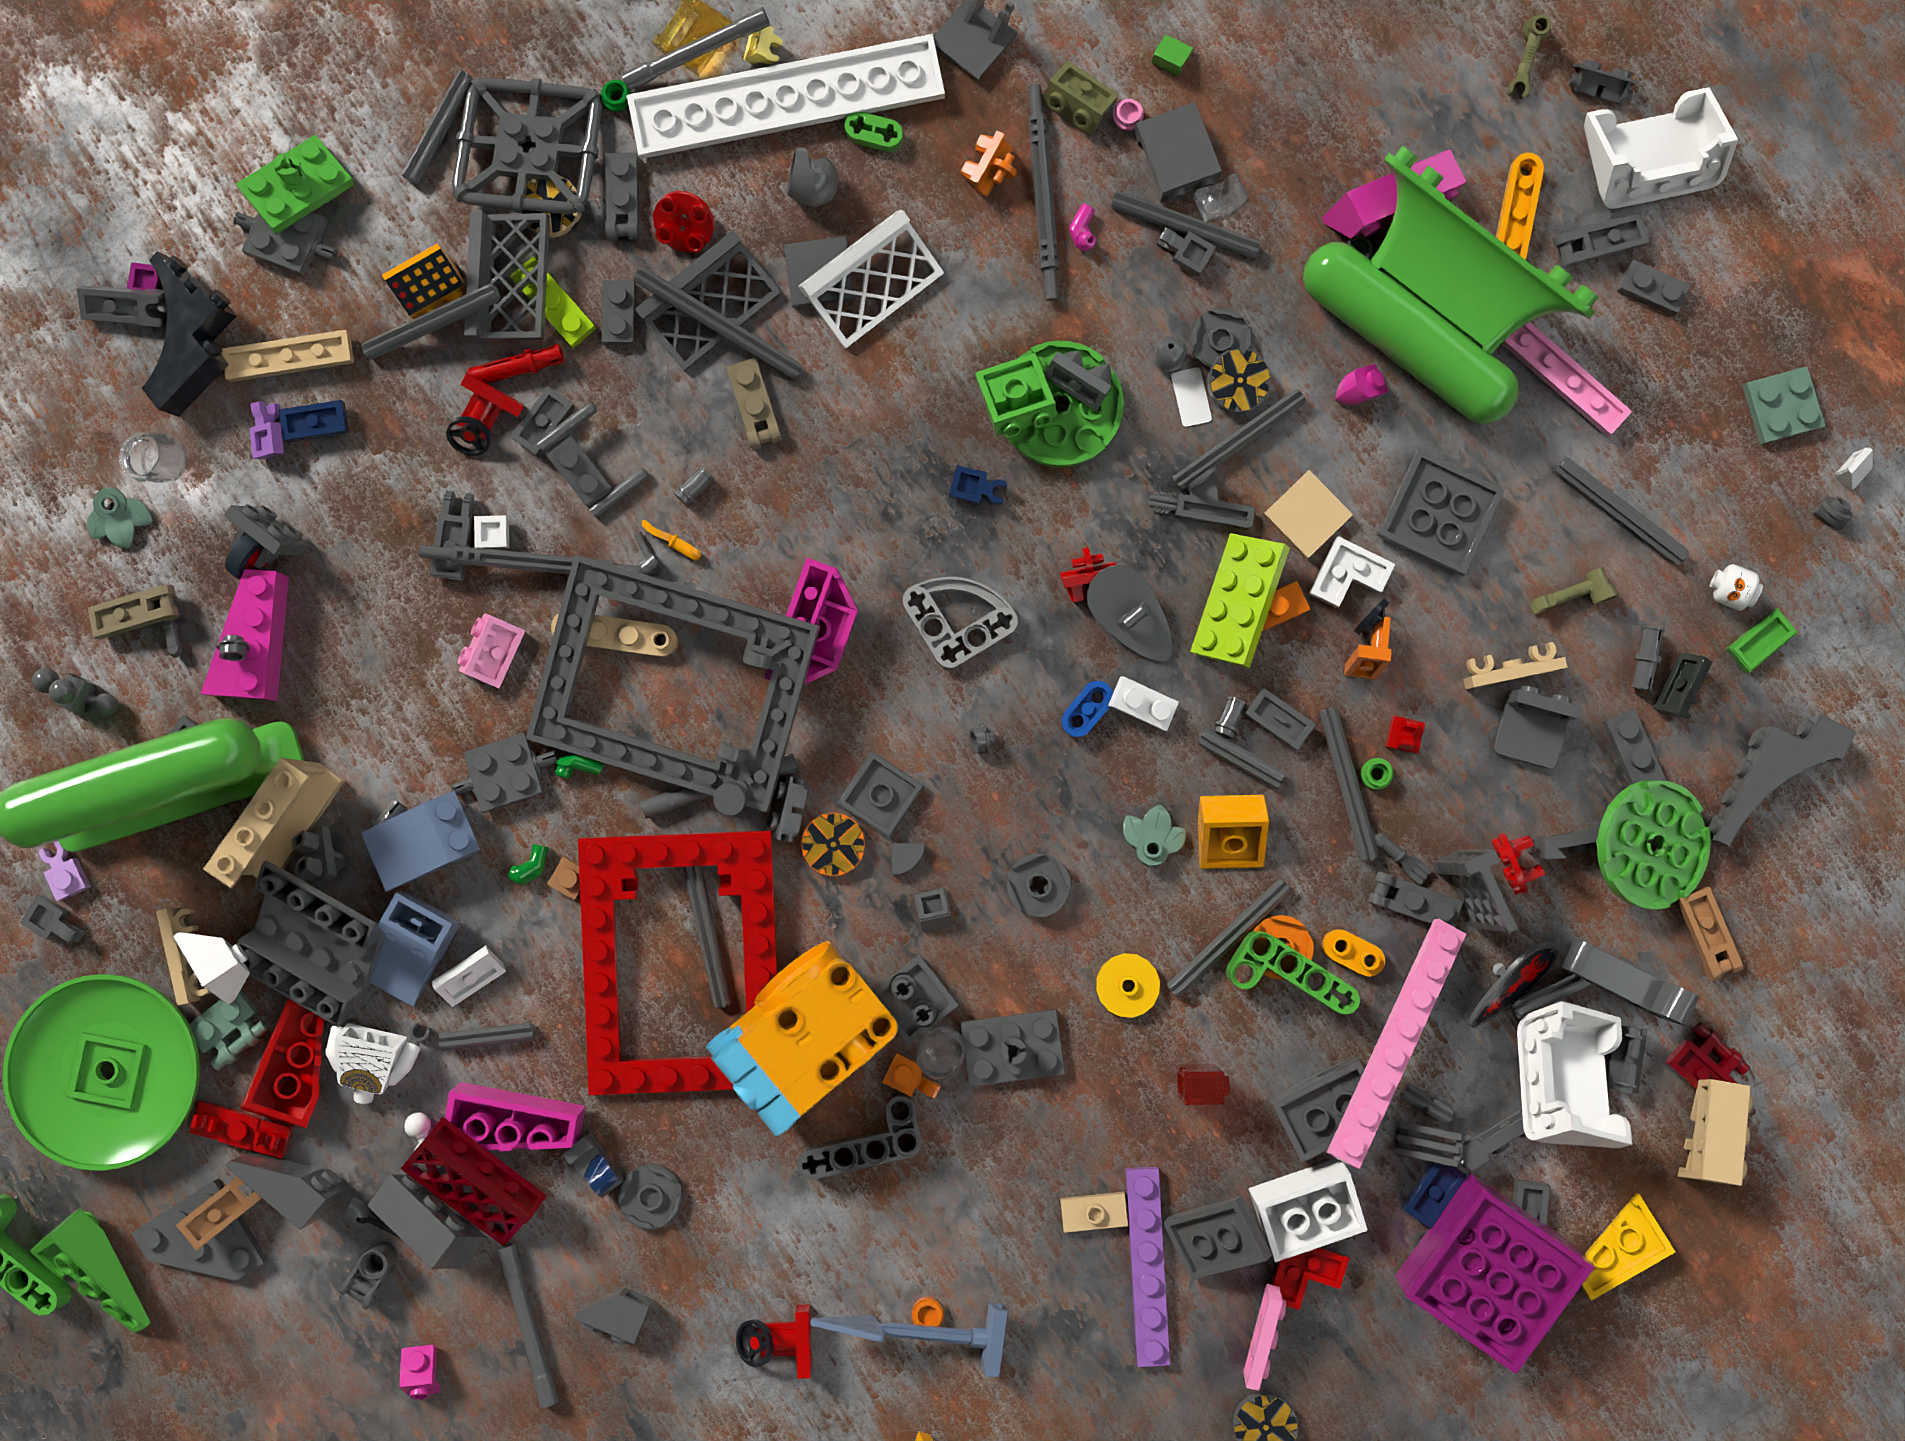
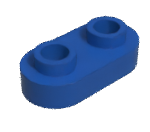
M1103 681L1090 682L1065 710L1061 718V726L1066 734L1071 737L1085 736L1110 708L1108 705L1112 698L1113 690L1107 683ZM1093 692H1100L1102 694L1103 700L1101 703H1094L1092 701L1091 695ZM1073 716L1082 718L1083 724L1081 727L1076 728L1072 726L1071 718Z

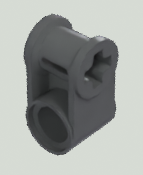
M378 1243L366 1251L343 1282L339 1293L341 1295L348 1294L362 1303L363 1309L367 1310L379 1295L385 1280L397 1262L395 1248L388 1243ZM376 1254L382 1258L383 1267H379L374 1263L373 1255Z

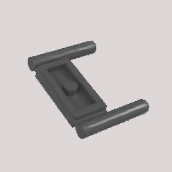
M588 402L536 443L594 517L597 518L648 479L649 474L647 470L640 468L614 489L569 434L597 412L596 405Z

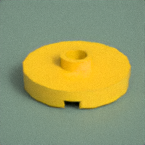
M1122 953L1111 957L1101 966L1096 976V991L1100 1002L1109 1012L1119 1017L1133 1018L1146 1013L1154 1006L1159 996L1160 980L1156 969L1147 959L1137 954ZM1125 980H1132L1134 983V988L1129 992L1123 990L1122 985Z

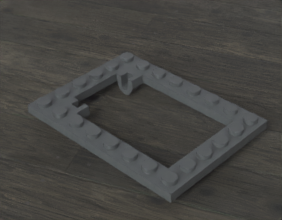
M575 554L526 739L714 796L716 789L724 783L736 782L742 785L747 792L748 800L746 806L768 812L773 800L821 626ZM600 596L748 639L742 661L755 667L773 670L751 749L747 747H732V743L720 741L715 761L568 717Z

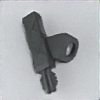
M1215 466L1189 484L1187 490L1190 492V495L1179 494L1178 499H1175L1171 493L1167 494L1160 491L1156 495H1151V501L1148 503L1150 507H1154L1153 510L1156 513L1160 512L1162 514L1165 512V514H1168L1171 511H1175V517L1237 527L1238 529H1250L1253 526L1255 508L1250 505L1229 503L1223 500L1218 501L1216 481L1218 469Z

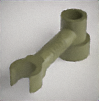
M1533 16L1523 25L1522 35L1527 44L1515 78L1507 87V95L1512 92L1514 84H1520L1523 87L1521 99L1529 93V75L1540 42L1547 37L1551 28V20L1548 16ZM1535 23L1542 26V31L1536 29Z
M1603 567L1585 574L1587 581L1565 588L1562 591L1533 599V602H1530L1529 605L1533 614H1538L1586 594L1590 595L1594 605H1598L1617 597L1618 592L1614 583H1609Z

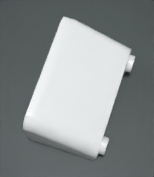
M1709 87L1684 93L1677 101L1673 113L1616 125L1617 118L1613 111L1604 109L1588 112L1584 123L1585 135L1599 194L1604 205L1610 209L1703 191L1717 186L1727 175L1738 142V138Z
M1563 1001L1526 1014L1519 1022L1517 1038L1523 1128L1527 1138L1541 1143L1622 1148L1632 1145L1629 1121L1621 1115L1609 1114L1604 1055L1615 1051L1622 1041L1621 1018Z

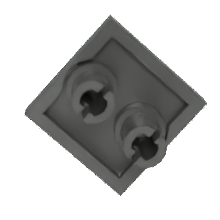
M920 954L872 991L895 1019L897 1032L907 1045L911 1044L959 1006Z

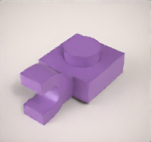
M258 401L251 404V411L256 425L250 427L253 459L264 460L284 454L281 423L274 422L279 418L280 404L273 403L267 405L266 411L264 402Z

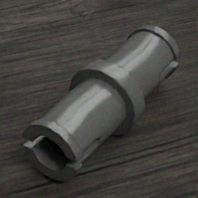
M1643 625L1639 653H1635L1634 657L1637 660L1631 688L1644 691L1653 690L1656 666L1661 664L1662 659L1659 656L1665 628Z

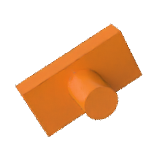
M1297 581L1275 591L1262 632L1311 610Z

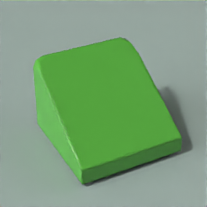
M1165 34L1153 54L1151 63L1179 76L1193 48Z

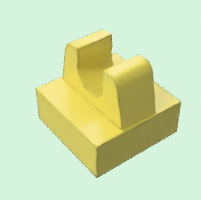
M768 26L749 35L744 61L755 65L759 62L773 64L779 60L777 55L770 52V46L778 48L783 43L782 39L773 33V27Z

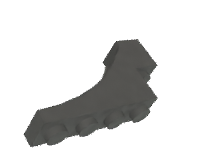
M1822 714L1809 716L1804 719L1797 729L1796 734L1798 738L1775 726L1761 727L1756 730L1749 740L1748 746L1750 750L1746 758H1743L1735 769L1737 777L1733 785L1726 789L1721 798L1723 806L1719 814L1715 815L1708 825L1711 843L1716 846H1730L1738 830L1751 812L1769 793L1786 780L1822 762L1843 761L1856 731Z

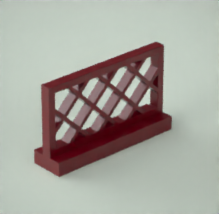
M444 1117L438 1121L400 1168L503 1247L524 1224L528 1223L547 1196ZM414 1163L425 1164L428 1172L423 1171ZM436 1165L445 1166L448 1174L439 1173ZM443 1183L451 1184L454 1191H449L443 1186ZM462 1185L471 1186L473 1193L464 1192ZM468 1203H477L480 1211L474 1210ZM488 1205H496L499 1213L490 1212ZM494 1222L503 1223L506 1233L498 1228Z

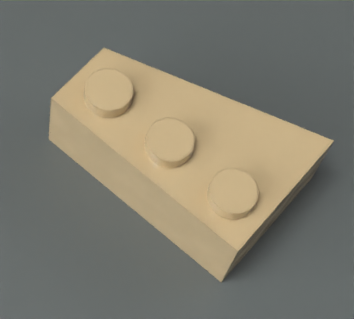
M1712 1079L1698 1081L1690 1117L1691 1120L1695 1121L1693 1138L1685 1139L1684 1149L1690 1150L1686 1168L1679 1167L1677 1177L1742 1186V1180L1747 1173V1163L1744 1160L1745 1146L1748 1145L1750 1140V1130L1747 1127L1748 1113L1751 1112L1753 1106V1097L1750 1094L1751 1086Z

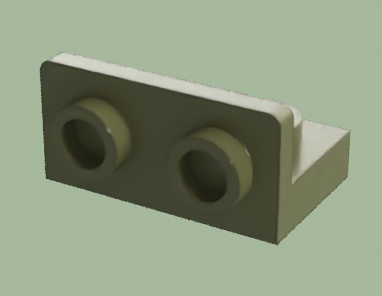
M1067 60L1049 81L1042 98V103L1092 136L1101 119L1115 104L1119 94Z

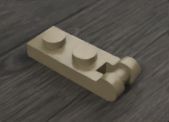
M756 357L727 366L726 369L752 450L761 448L763 443L783 441ZM767 422L769 429L760 432L756 431L755 425Z
M160 585L88 607L93 638L102 640L154 623L179 618L178 607L174 606L173 597H175L174 586ZM159 600L161 608L154 609L153 602Z

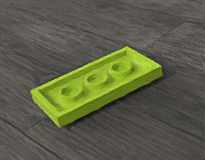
M1230 533L1190 651L1191 653L1250 668L1290 547L1283 543Z

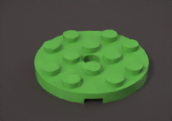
M1070 341L1045 342L1032 347L1019 357L1035 353L1044 376L1057 352L1065 354L1067 352L1080 351L1083 368L1088 371L1096 366L1107 364L1104 358L1093 349ZM1111 369V388L1097 411L1046 379L1053 399L1060 396L1066 398L1069 402V408L1061 413L1056 411L1057 417L1052 418V422L1042 428H1037L1034 425L1022 428L1020 434L1007 438L1008 441L1021 455L1044 466L1057 468L1072 467L1093 459L1110 444L1122 419L1124 400L1117 374Z
M1644 780L1625 788L1608 805L1596 839L1598 863L1607 885L1622 901L1646 909H1665L1670 907V904L1679 898L1685 899L1689 896L1702 879L1710 855V828L1704 825L1701 811H1703L1701 804L1686 788L1669 781ZM1655 837L1658 842V845L1656 850L1653 852L1651 849V843H1648V841L1653 840V838Z

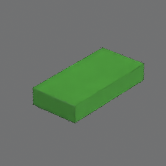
M1776 608L1728 646L1726 651L1745 673H1750L1798 632L1781 611Z

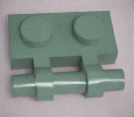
M240 990L232 1003L227 1004L220 999L189 1024L196 1044L203 1053H208L214 1047L218 1050L219 1055L210 1061L212 1067L217 1071L226 1064H233L239 1059L241 1052L249 1046L254 1047L262 1040L261 1036L270 1030L267 1023L263 1020L255 1026L249 1021L259 1011L242 990ZM238 1029L241 1032V1037L230 1044L226 1038Z

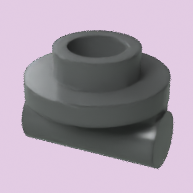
M1839 496L1835 498L1826 497L1813 510V514L1839 531L1852 518L1851 505Z

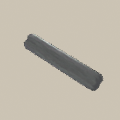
M1205 728L1200 734L1197 741L1198 745L1273 788H1278L1284 781V771L1212 730Z
M1569 973L1512 1001L1511 1009L1518 1019H1522L1526 1014L1561 1000L1591 985V983Z
M530 1022L445 1032L439 1035L438 1041L442 1051L530 1041L535 1038V1028L533 1023Z

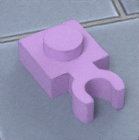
M56 841L54 844L57 848V854L54 857L48 848L40 849L39 855L44 862L49 863L51 869L43 872L56 901H63L91 886L78 858L68 860L69 851L61 847L59 841Z

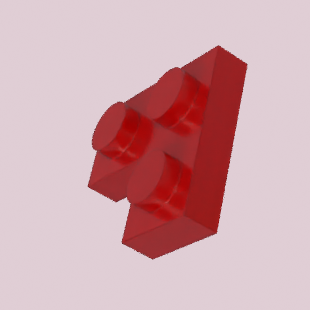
M1319 1247L1280 1260L1276 1264L1270 1285L1280 1287L1282 1300L1286 1301L1287 1307L1299 1310L1308 1280L1310 1279L1340 1289L1350 1258L1347 1255Z

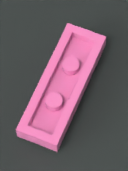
M1266 1284L1243 1370L1245 1385L1249 1389L1259 1391L1262 1379H1267L1269 1375V1351L1276 1348L1278 1340V1330H1275L1278 1320H1283L1286 1311V1301L1282 1300L1279 1286Z

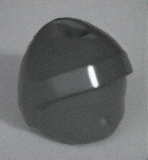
M1170 336L1158 341L1154 350V361L1159 370L1169 373L1180 369L1185 361L1186 345L1180 339Z

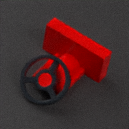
M466 372L460 385L474 393L462 415L450 422L446 430V436L450 445L458 452L469 456H478L488 450L492 440L490 430L501 410L504 409L518 417L524 404ZM455 424H457V425H459L460 427H462V428H458V429L451 430L452 426L455 425ZM453 436L460 437L468 444H473L477 450L461 446L455 441ZM480 438L487 440L485 447H482Z
M810 1304L797 1305L795 1321L762 1322L752 1319L743 1322L736 1334V1347L741 1359L751 1367H759L768 1363L771 1357L797 1356V1379L811 1378L813 1368ZM752 1324L758 1326L759 1331ZM745 1328H747L749 1333L748 1347L750 1350L748 1355L743 1346V1332ZM758 1352H760V1357H765L761 1362L752 1360Z

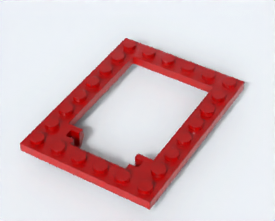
M772 830L578 838L589 1095L733 1090L734 1085L712 1060L713 1056L621 1059L615 900H633L638 898L639 876L636 868L717 865L718 875L721 877V885L718 887L719 896L741 895L747 1013L756 1005L755 999L761 990L778 974Z

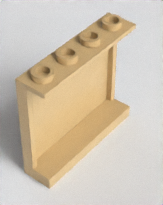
M280 758L208 861L204 870L230 888H233L241 875H253L258 878L262 862L265 860L284 870L296 853V850L292 848V838L302 830L308 832L312 830L345 780L321 763Z

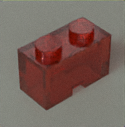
M1216 1064L1177 1065V1095L1184 1105H1225L1224 1096H1229L1230 1083L1229 1077L1224 1075L1222 1069Z

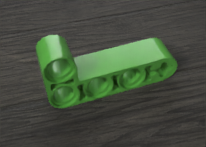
M1263 931L1250 932L1244 938L1226 968L1228 980L1241 989L1254 987L1265 970L1269 969L1338 1013L1351 1014L1357 1010L1360 1004L1359 993L1354 987L1271 934ZM1259 937H1264L1267 941V949L1264 953L1257 955L1253 951V942ZM1286 955L1293 956L1295 960L1293 969L1283 972L1280 967L1281 959ZM1241 965H1247L1250 969V976L1244 982L1237 981L1235 977L1236 969ZM1318 972L1322 977V983L1317 989H1310L1308 978L1312 973ZM1332 988L1339 993L1345 994V997L1348 999L1347 1003H1340L1339 999L1328 994V992Z
M0 1194V1253L3 1256V1263H0V1287L33 1313L41 1316L48 1315L69 1303L72 1296L71 1287L64 1279H60L52 1273L40 1260L3 1232L16 1215L17 1204L11 1196ZM22 1271L28 1275V1284L22 1279Z

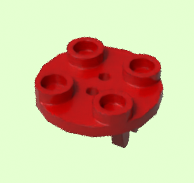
M676 190L665 194L658 201L653 212V223L656 229L655 236L657 240L678 251L700 252L711 240L715 230L714 216L709 206L699 196L688 191Z
M1505 833L1498 834L1497 838L1491 841L1498 858L1500 857L1504 866H1508L1502 868L1504 876L1515 895H1524L1528 893L1527 882L1545 875L1541 865L1525 869L1523 865L1519 866L1517 857L1521 856L1520 851L1534 846L1533 840L1528 835L1508 841Z

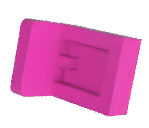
M434 1344L401 1348L399 1388L410 1396L411 1399H427L430 1397V1394L440 1393V1384L436 1381L437 1347Z

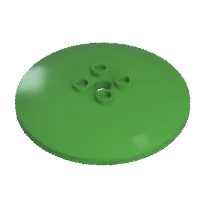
M97 974L75 978L57 985L39 997L26 1010L15 1026L8 1041L3 1063V1088L6 1103L15 1124L24 1137L36 1149L52 1160L69 1167L91 1171L111 1170L134 1164L149 1157L166 1145L187 1119L196 1098L200 1078V1061L196 1040L190 1025L179 1008L166 995L153 986L135 978L115 974ZM105 1061L111 1062L114 1065L115 1073L111 1079L105 1078L101 1072V1067Z

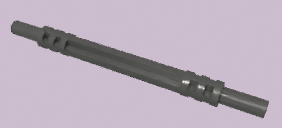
M1032 84L1029 86L1031 115L1028 116L1040 270L1044 272L1046 301H1057L1059 298L1056 270L1059 269L1047 115L1043 114L1041 85Z
M452 545V548L419 546V558L449 560L451 564L487 566L562 574L570 573L574 558L483 549L481 547H461L459 545ZM595 559L645 574L640 566L615 564L614 560Z

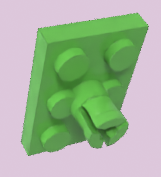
M314 135L288 152L279 154L275 160L236 183V186L276 235L354 186V182L320 139Z

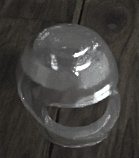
M141 432L130 436L123 443L119 453V463L123 472L137 481L166 483L176 481L184 473L188 456L182 443L172 435L163 432ZM148 441L141 458L144 474L139 475L132 468L131 453L137 443Z

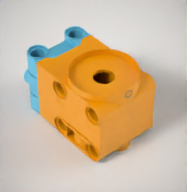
M825 941L809 949L780 971L758 994L755 999L756 1005L728 1029L713 1038L706 1046V1049L713 1056L712 1060L732 1082L734 1090L751 1110H756L758 1116L772 1133L777 1136L789 1129L801 1115L856 1069L867 1063L876 1052L891 1041L896 1035L897 1023L855 969L841 957L829 941Z

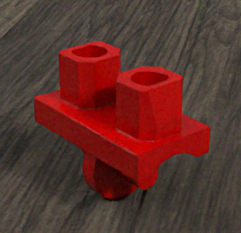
M1089 547L1082 548V557L1071 559L1074 570L1059 572L1061 583L1066 588L1071 601L1077 602L1087 599L1086 584L1090 583L1099 571L1109 566H1114L1116 563H1104L1102 553L1091 555Z

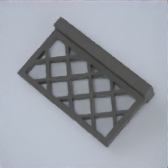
M470 211L466 295L488 284L497 287L501 282L510 290L498 304L494 303L465 317L464 336L475 343H489L492 340H544L550 216L547 213L487 215L483 211ZM508 223L513 230L500 242L495 237L496 224ZM530 223H540L539 234L530 242L522 231ZM519 235L528 245L514 257L506 247ZM504 251L512 261L499 273L494 268V259ZM534 251L538 255V264L528 272L521 265V262ZM518 266L526 276L513 288L505 278ZM532 281L537 287V295L527 303L519 293ZM516 297L525 307L511 319L503 309ZM530 312L535 317V331H522L517 324ZM501 313L509 323L500 332H491V321ZM513 328H515L518 332H510V331H511Z
M733 230L669 281V283L689 295L700 296V302L702 303L704 302V297L723 299L721 315L724 317L726 300L745 302L744 314L738 319L728 318L739 326L781 294V291L741 243V239ZM739 253L748 262L747 275L729 273L730 260ZM726 264L725 272L718 271ZM751 268H753L759 276H752ZM710 276L725 277L723 294L705 292V281ZM728 277L747 280L745 297L727 295ZM750 280L764 282L771 292L763 299L749 298ZM701 284V292L693 291ZM653 294L635 308L636 314L648 326L683 371L725 339L720 334L714 338L700 337L701 323L699 321L697 336L678 334L680 317H692L684 312H680L679 309L668 311L673 305ZM748 302L756 303L748 310ZM662 315L676 316L674 334L660 332L653 322ZM665 337L674 338L673 347ZM678 339L696 341L695 353L686 361L676 351ZM700 341L708 342L701 349H699Z
M1460 849L1431 862L1436 874H1448L1460 900L1463 901V906L1473 928L1505 933L1518 929L1490 869V866L1500 862L1494 849Z

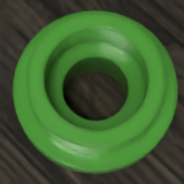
M1370 759L1365 762L1361 769L1362 781L1371 789H1384L1393 780V768L1385 759ZM1374 768L1380 769L1382 773L1379 780H1375L1371 775Z

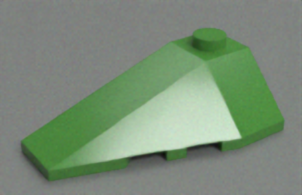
M80 1208L62 1221L37 1243L30 1252L60 1279L68 1275L76 1281L79 1286L77 1291L85 1297L99 1298L102 1301L101 1307L103 1311L130 1331L136 1333L146 1328L150 1320L104 1230L98 1226L99 1221L93 1214L87 1211L84 1212Z

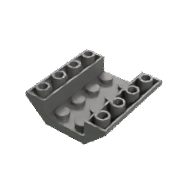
M265 860L262 862L254 888L265 894L255 929L240 938L237 943L248 958L244 963L250 972L249 975L339 1027L369 986L386 935L374 921Z

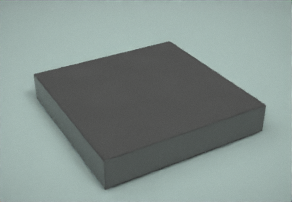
M846 236L784 244L793 308L813 306L798 286L848 248ZM849 273L846 276L845 290L853 291L852 276ZM841 280L832 287L840 289ZM827 290L817 299L821 304L837 303L839 292ZM844 293L843 302L855 300L854 294Z
M871 751L837 804L890 839L925 785L874 751Z

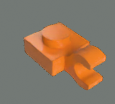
M898 1052L882 1083L910 1097L916 1088L933 1099L936 1098L942 1086L922 1076L925 1066Z

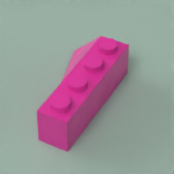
M1450 149L1417 162L1411 167V170L1419 176L1428 165L1441 174L1444 179L1436 189L1443 193L1449 202L1459 196L1457 191L1467 183ZM1393 173L1346 192L1322 217L1324 224L1349 238H1354L1361 234L1364 237H1369L1380 231L1382 225L1389 223L1391 226L1397 204V185Z

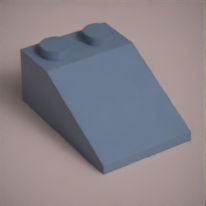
M455 791L420 804L361 832V836L386 892L473 857L480 851Z

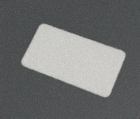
M1196 367L1172 373L1171 378L1182 425L1188 427L1210 422L1212 416L1201 369Z

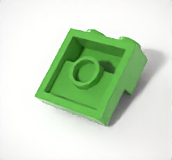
M1035 353L975 373L986 404L987 413L997 437L1001 435L1007 438L1015 437L1021 433L1022 428L1031 425L1042 428L1052 422V418L1057 417L1055 401Z

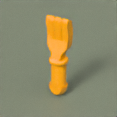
M642 520V526L648 533L660 540L669 542L668 548H673L694 561L701 558V551L679 538L677 534L673 536L656 529L648 521Z

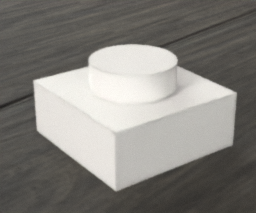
M506 515L474 516L475 548L509 549V517Z

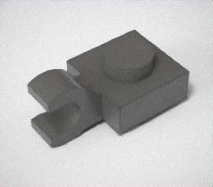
M1168 228L1164 229L1157 242V245L1161 248L1176 253L1172 262L1198 277L1216 246L1190 231L1184 239Z
M44 895L36 896L20 922L45 939H53L55 934H57L69 943L72 940L80 942L86 932L78 925L65 921L69 911Z

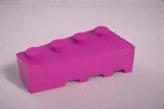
M244 569L218 643L227 635H238L243 637L244 641L249 644L250 650L247 651V658L245 660L226 661L219 657V650L216 648L200 694L222 698L278 701L289 576L277 571Z
M460 1082L449 1091L445 1119L486 1150L512 1151L513 1149L529 1148V1150L572 1148L581 1137L586 1106Z

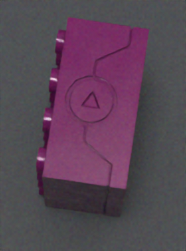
M1470 1172L1432 1229L1429 1228L1395 1277L1408 1299L1517 1374L1595 1267L1577 1246Z

